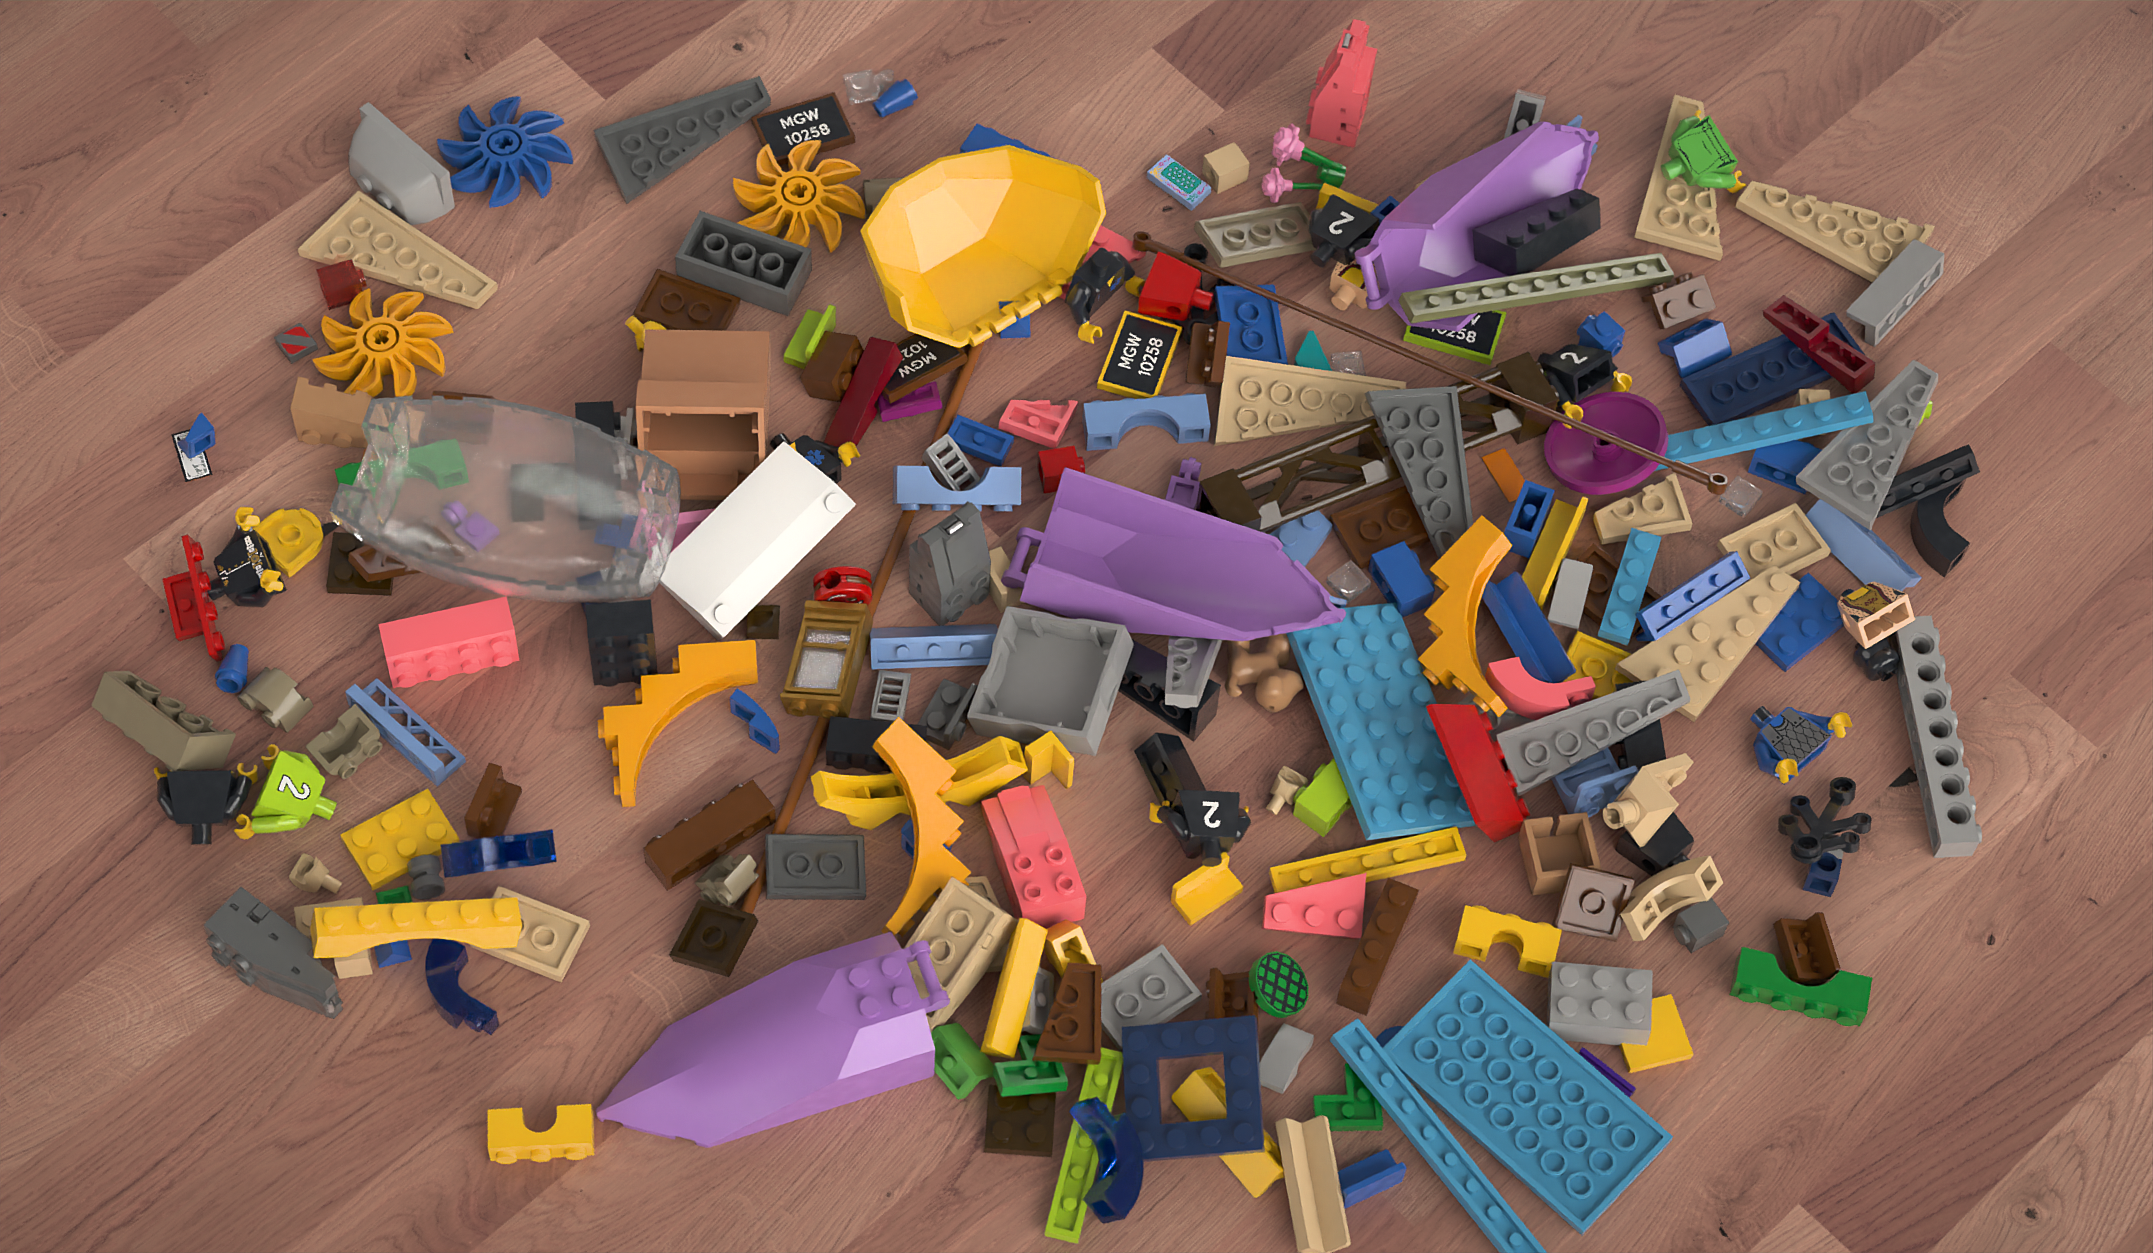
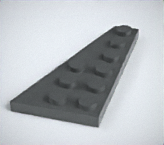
M760 76L596 129L594 130V137L625 203L628 204L743 125L751 117L756 116L771 105V98Z
M1457 386L1368 391L1365 393L1367 401L1435 552L1440 559L1473 525Z

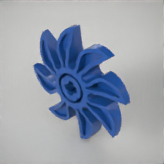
M517 96L497 102L489 112L491 127H486L477 118L471 107L467 105L461 111L458 119L460 135L464 142L437 139L438 150L442 158L451 166L462 170L450 177L452 189L466 193L482 192L487 190L492 180L498 179L489 201V207H500L509 204L519 196L521 192L519 176H524L543 199L552 187L551 169L547 161L573 164L572 152L569 146L561 138L548 133L563 125V118L547 111H529L521 116L517 124H512L521 103V97Z

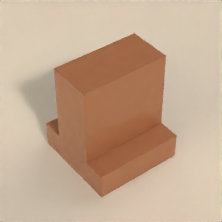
M645 329L641 380H638L636 395L641 499L725 500L767 458L771 381L770 331Z

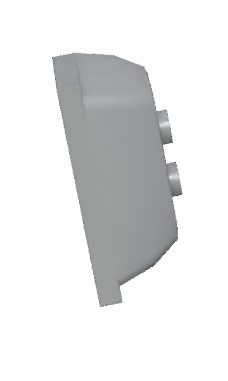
M369 102L359 108L362 121L352 137L348 153V165L351 176L356 179L360 188L366 193H372L381 206L387 210L390 209L410 225L428 223L451 211L455 205L449 171Z

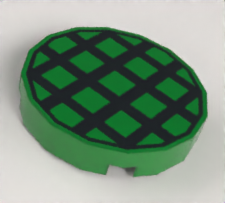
M1277 951L1266 953L1253 962L1249 971V986L1251 993L1255 991L1258 998L1255 1001L1261 1009L1271 1016L1286 1018L1298 1013L1305 1007L1308 999V983L1305 973L1294 959L1287 954Z

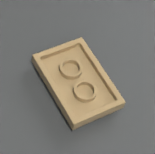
M1797 503L1720 539L1717 547L1724 556L1731 551L1738 552L1751 579L1772 566H1776L1788 575H1791L1829 556L1831 551Z
M498 886L492 898L518 897L522 928L517 947L482 949L470 944V947L562 983L590 928L589 921Z

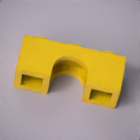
M1465 905L1453 954L1485 962L1489 948L1495 943L1505 942L1514 946L1519 953L1517 970L1549 978L1552 962H1555L1562 930L1554 928V926L1546 922L1534 923L1522 920L1521 917L1514 914L1502 915L1491 912L1483 906L1476 905L1471 907Z
M592 1105L557 1106L556 1122L549 1130L544 1132H533L525 1126L522 1108L488 1110V1151L490 1160L501 1164H511L516 1162L517 1159L546 1162L551 1160L552 1157L580 1160L588 1155H594Z

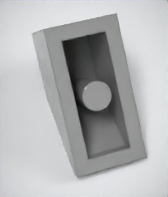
M1518 89L1504 139L1539 122L1547 96Z

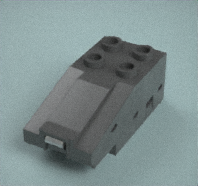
M967 501L960 509L925 533L919 534L918 540L909 545V594L939 626H944L949 621L955 622L963 615L966 609L973 604H981L990 593L991 559L980 511L972 502L969 503Z
M240 887L203 925L208 937L206 942L213 951L211 956L221 966L226 968L229 965L235 969L237 977L247 986L251 987L254 984L263 992L322 1014L326 1018L334 1019L343 1010L341 1005L343 1001L339 998L334 982L335 975L323 967L320 958L313 957L312 941L244 888Z

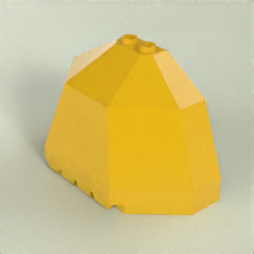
M1004 145L940 157L894 183L888 188L860 232L868 262L890 316L910 332L957 348L967 344L975 347L992 336L991 331L997 334L1015 323L1016 317L1022 319L1040 308V302L1047 304L1063 294L1061 289L1063 284L1071 282L1075 272L1082 266L1106 215L1100 180L1083 167L1011 145ZM1013 301L999 309V302Z

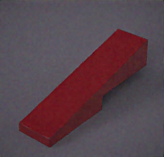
M1783 295L1763 311V317L1852 394L1858 393L1874 380L1876 362L1829 333V323L1790 298Z
M870 336L824 443L839 447L847 442H853L855 446L858 445L878 413L874 406L876 400L903 359L895 342Z

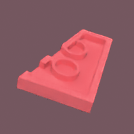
M1366 873L1266 895L1264 897L1262 930L1361 939Z

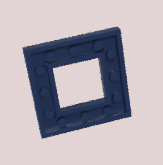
M1255 1015L1121 1027L1127 1152L1130 1163L1265 1152L1258 1029ZM1223 1054L1227 1119L1162 1124L1159 1060Z

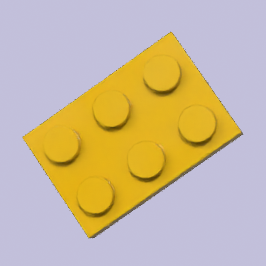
M428 788L340 834L343 844L372 891L407 873V864L411 859L422 855L439 856L460 845L458 835Z

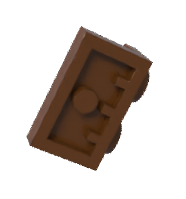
M1217 321L1212 325L1194 323L1192 325L1186 383L1208 387H1217L1223 383L1230 322Z
M489 762L464 817L468 836L493 844L500 843L522 794L521 786L504 780L502 766Z

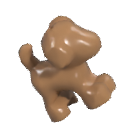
M1287 635L1269 636L1266 648L1262 652L1249 654L1250 640H1227L1228 677L1224 685L1227 694L1232 697H1238L1242 692L1237 685L1257 683L1255 696L1261 707L1270 713H1277L1285 709L1293 697L1303 688V681L1298 673L1279 669L1281 666H1286L1290 660L1291 645Z

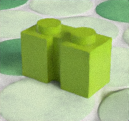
M1334 758L1328 765L1323 763L1313 775L1314 781L1308 787L1303 785L1293 798L1295 802L1293 815L1322 837H1325L1339 821L1343 812L1352 806Z

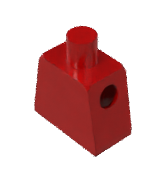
M1158 251L1139 297L1138 313L1184 321L1188 318L1192 306L1209 311L1214 293L1199 289L1202 273L1198 269Z

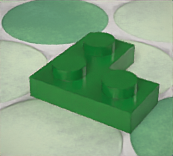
M1041 1034L1020 1036L1017 1048L1022 1059L1021 1061L994 1064L993 1074L1001 1097L1067 1090L1068 1079L1061 1062L1032 1060Z
M1348 1063L1344 1065L1345 1095H1313V1118L1321 1115L1326 1116L1330 1131H1382V1105Z

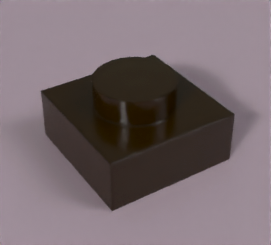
M755 605L748 612L747 639H779V605Z

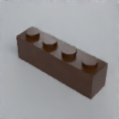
M753 779L746 784H738L730 790L727 796L719 801L709 802L702 808L700 813L692 818L680 820L674 829L665 835L653 837L644 847L645 863L668 891L713 863L720 855L727 854L776 823L775 807Z
M1388 877L1341 983L1336 1004L1367 1016L1415 907L1418 889Z

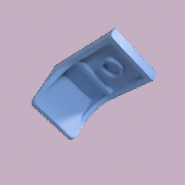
M1607 747L1551 778L1568 814L1587 812L1588 817H1591L1599 812L1600 809L1608 807L1607 804L1614 802L1638 773V769L1636 766L1620 770Z

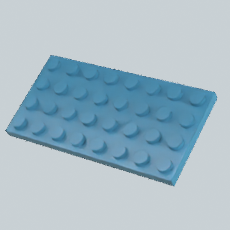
M1397 603L1339 608L1346 611V616L1340 623L1286 633L1366 840L1434 832L1452 827L1477 826L1426 706L1437 704L1427 678L1422 674L1424 670L1421 663L1417 660L1418 655L1401 613L1399 614L1396 609Z
M1471 959L1383 1047V1050L1408 1081L1581 1235L1590 1228L1673 1139L1669 1132Z

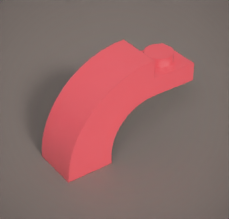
M1519 657L1488 663L1485 674L1489 686L1509 710L1533 720H1538L1564 711L1569 707H1575L1591 701L1596 688L1592 676L1562 683L1539 681L1527 673Z

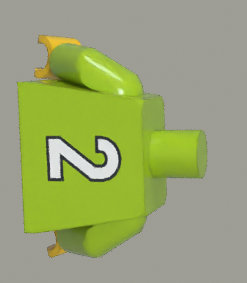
M271 744L267 747V750L272 757H261L264 766L269 772L251 814L255 818L251 821L244 814L238 815L236 818L238 824L246 826L243 829H234V832L240 839H249L254 833H276L304 828L310 820L312 813L330 820L337 802L320 795L326 779L320 775V771L306 754L285 750L279 751L276 745Z

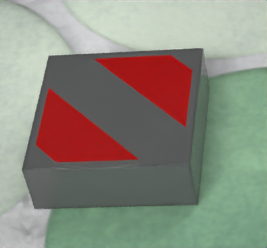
M301 322L274 337L275 343L291 364L318 349L317 343Z

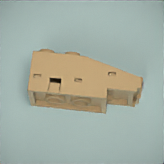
M951 877L939 895V900L935 901L904 947L908 948L913 943L922 940L928 942L931 949L929 956L942 991L947 992L950 1000L946 1007L926 1013L931 1033L936 1027L943 1026L976 986L1018 925V920L953 877ZM917 960L907 963L920 998L929 997L930 995Z

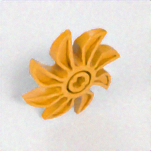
M811 140L798 144L790 151L788 155L790 172H784L776 162L769 144L761 149L756 159L757 176L762 185L733 177V189L738 201L752 212H761L739 221L737 224L775 237L784 225L789 224L790 227L783 240L803 247H807L810 242L808 224H813L821 233L829 253H832L839 246L842 238V223L837 212L865 219L864 203L858 193L849 186L838 184L860 175L861 170L849 161L831 158L822 160L815 171L808 172L821 146L820 140Z
M368 288L359 293L350 305V317L353 327L356 329L344 326L325 315L323 316L321 328L324 339L328 346L337 353L312 360L317 370L329 378L351 380L356 377L344 392L352 395L358 390L367 392L368 395L375 397L383 390V377L392 374L394 375L395 399L406 401L417 387L416 372L411 363L423 366L441 377L444 376L446 367L444 356L438 345L430 340V338L454 333L453 328L446 319L434 313L415 312L410 315L424 299L423 293L408 291L389 297L383 302V315L375 318L373 317L371 290Z

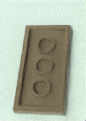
M1301 202L1199 220L1195 222L1194 230L1220 268L1315 250L1311 234L1309 233L1310 214Z

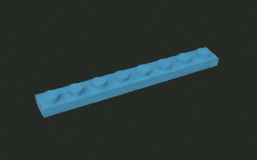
M1866 391L1671 434L1668 435V447L1664 457L1689 464L1873 423V412ZM1659 464V466L1654 471L1666 469L1669 467Z

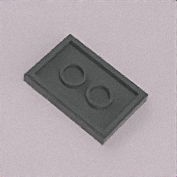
M766 834V899L865 900L864 835Z

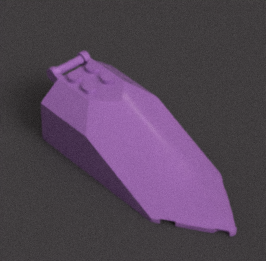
M1539 121L1431 175L1382 220L1370 244L1366 248H1361L1354 253L1356 263L1361 266L1368 294L1366 297L1368 309H1379L1388 303L1408 326L1460 331L1478 313L1411 324L1398 302L1401 293L1507 277L1508 275L1475 260L1472 229L1578 188L1581 190L1592 160V147L1599 140L1598 132L1560 124L1552 125L1550 122ZM1372 261L1374 262V266H1375V270H1376V274H1377V280H1376V276H1375V272H1374V267H1373Z
M1064 468L1045 532L1042 533L1026 527L1019 529L1016 537L1018 543L1010 566L1004 571L1001 582L1006 587L1023 588L1020 598L1022 602L1073 619L1084 618L1125 625L1128 632L1248 641L1260 637L1340 623L1346 616V611L1333 605L1328 591L1298 560L1293 562L1282 551L1283 544L1275 536L1069 468ZM1032 545L1037 546L1039 549L1034 562L1030 564L1028 574L1022 573L1021 570L1029 547Z
M888 932L797 960L667 1026L649 1050L641 1056L615 1086L610 1095L597 1107L596 1116L598 1120L603 1122L608 1119L620 1122L625 1128L674 1140L677 1136L696 1141L698 1146L710 1148L934 1076L935 1047L926 1013L946 1007L950 1000L947 992L942 991L929 956L931 949L928 942L925 940L918 941L910 947L902 949L893 933ZM917 960L930 995L929 997L920 998L907 964L909 962Z

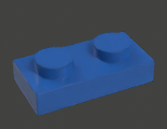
M957 415L947 433L962 452L1000 467L1014 444V436L961 415Z

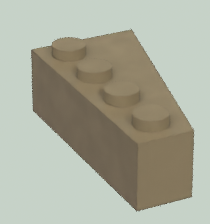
M130 671L104 672L91 705L102 714L103 719L121 728L125 736L143 745L147 753L157 756L166 763L165 766L171 771L223 768L236 733L227 728L223 731L213 728L212 719L205 715L198 717L186 712V704L178 699L160 696L162 690Z

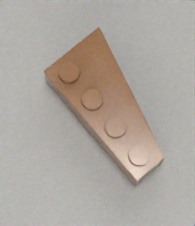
M297 377L290 409L298 441L310 445L320 443L335 445L340 448L357 447L366 448L370 451L385 450L395 452L403 451L410 446L424 445L428 421L425 406L388 397L383 398L381 402L375 400L367 392L356 390V393L353 395L336 391L337 385L324 383L322 388L309 385V379Z

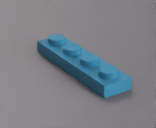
M1631 528L1597 636L1628 646L1637 618L1635 613L1639 612L1662 537Z

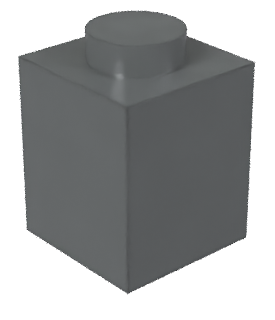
M1711 897L1708 901L1699 902L1678 913L1672 928L1677 941L1681 945H1685L1690 953H1693L1721 938L1727 929L1729 921Z

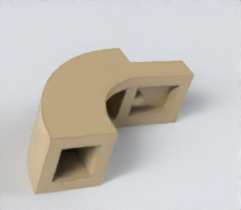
M1711 856L1687 860L1655 874L1631 891L1630 904L1620 915L1633 941H1644L1656 926L1672 912L1692 903L1708 901L1723 884V881Z

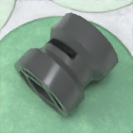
M422 855L408 862L409 876L413 878L411 884L413 897L421 900L432 899L444 893V880L439 876L442 870L439 857L435 855Z

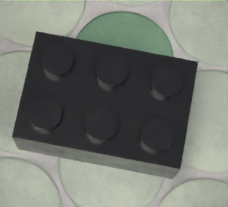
M651 599L585 605L594 685L611 687L618 683L634 682L641 684V676L658 675Z

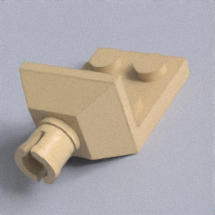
M1684 753L1643 766L1614 802L1607 804L1608 807L1604 808L1603 819L1607 826L1612 829L1624 827L1639 847L1644 846L1679 805L1669 791L1686 779L1687 774L1685 772L1694 762Z

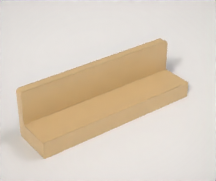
M1321 1115L1302 1123L1288 1118L1276 1121L1298 1252L1331 1253L1348 1247L1351 1242L1328 1118Z

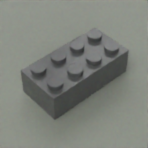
M699 211L675 256L677 276L789 316L812 271V250Z

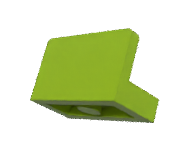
M829 304L825 314L810 309L806 311L783 355L785 363L805 369L824 332H833L836 327V306Z

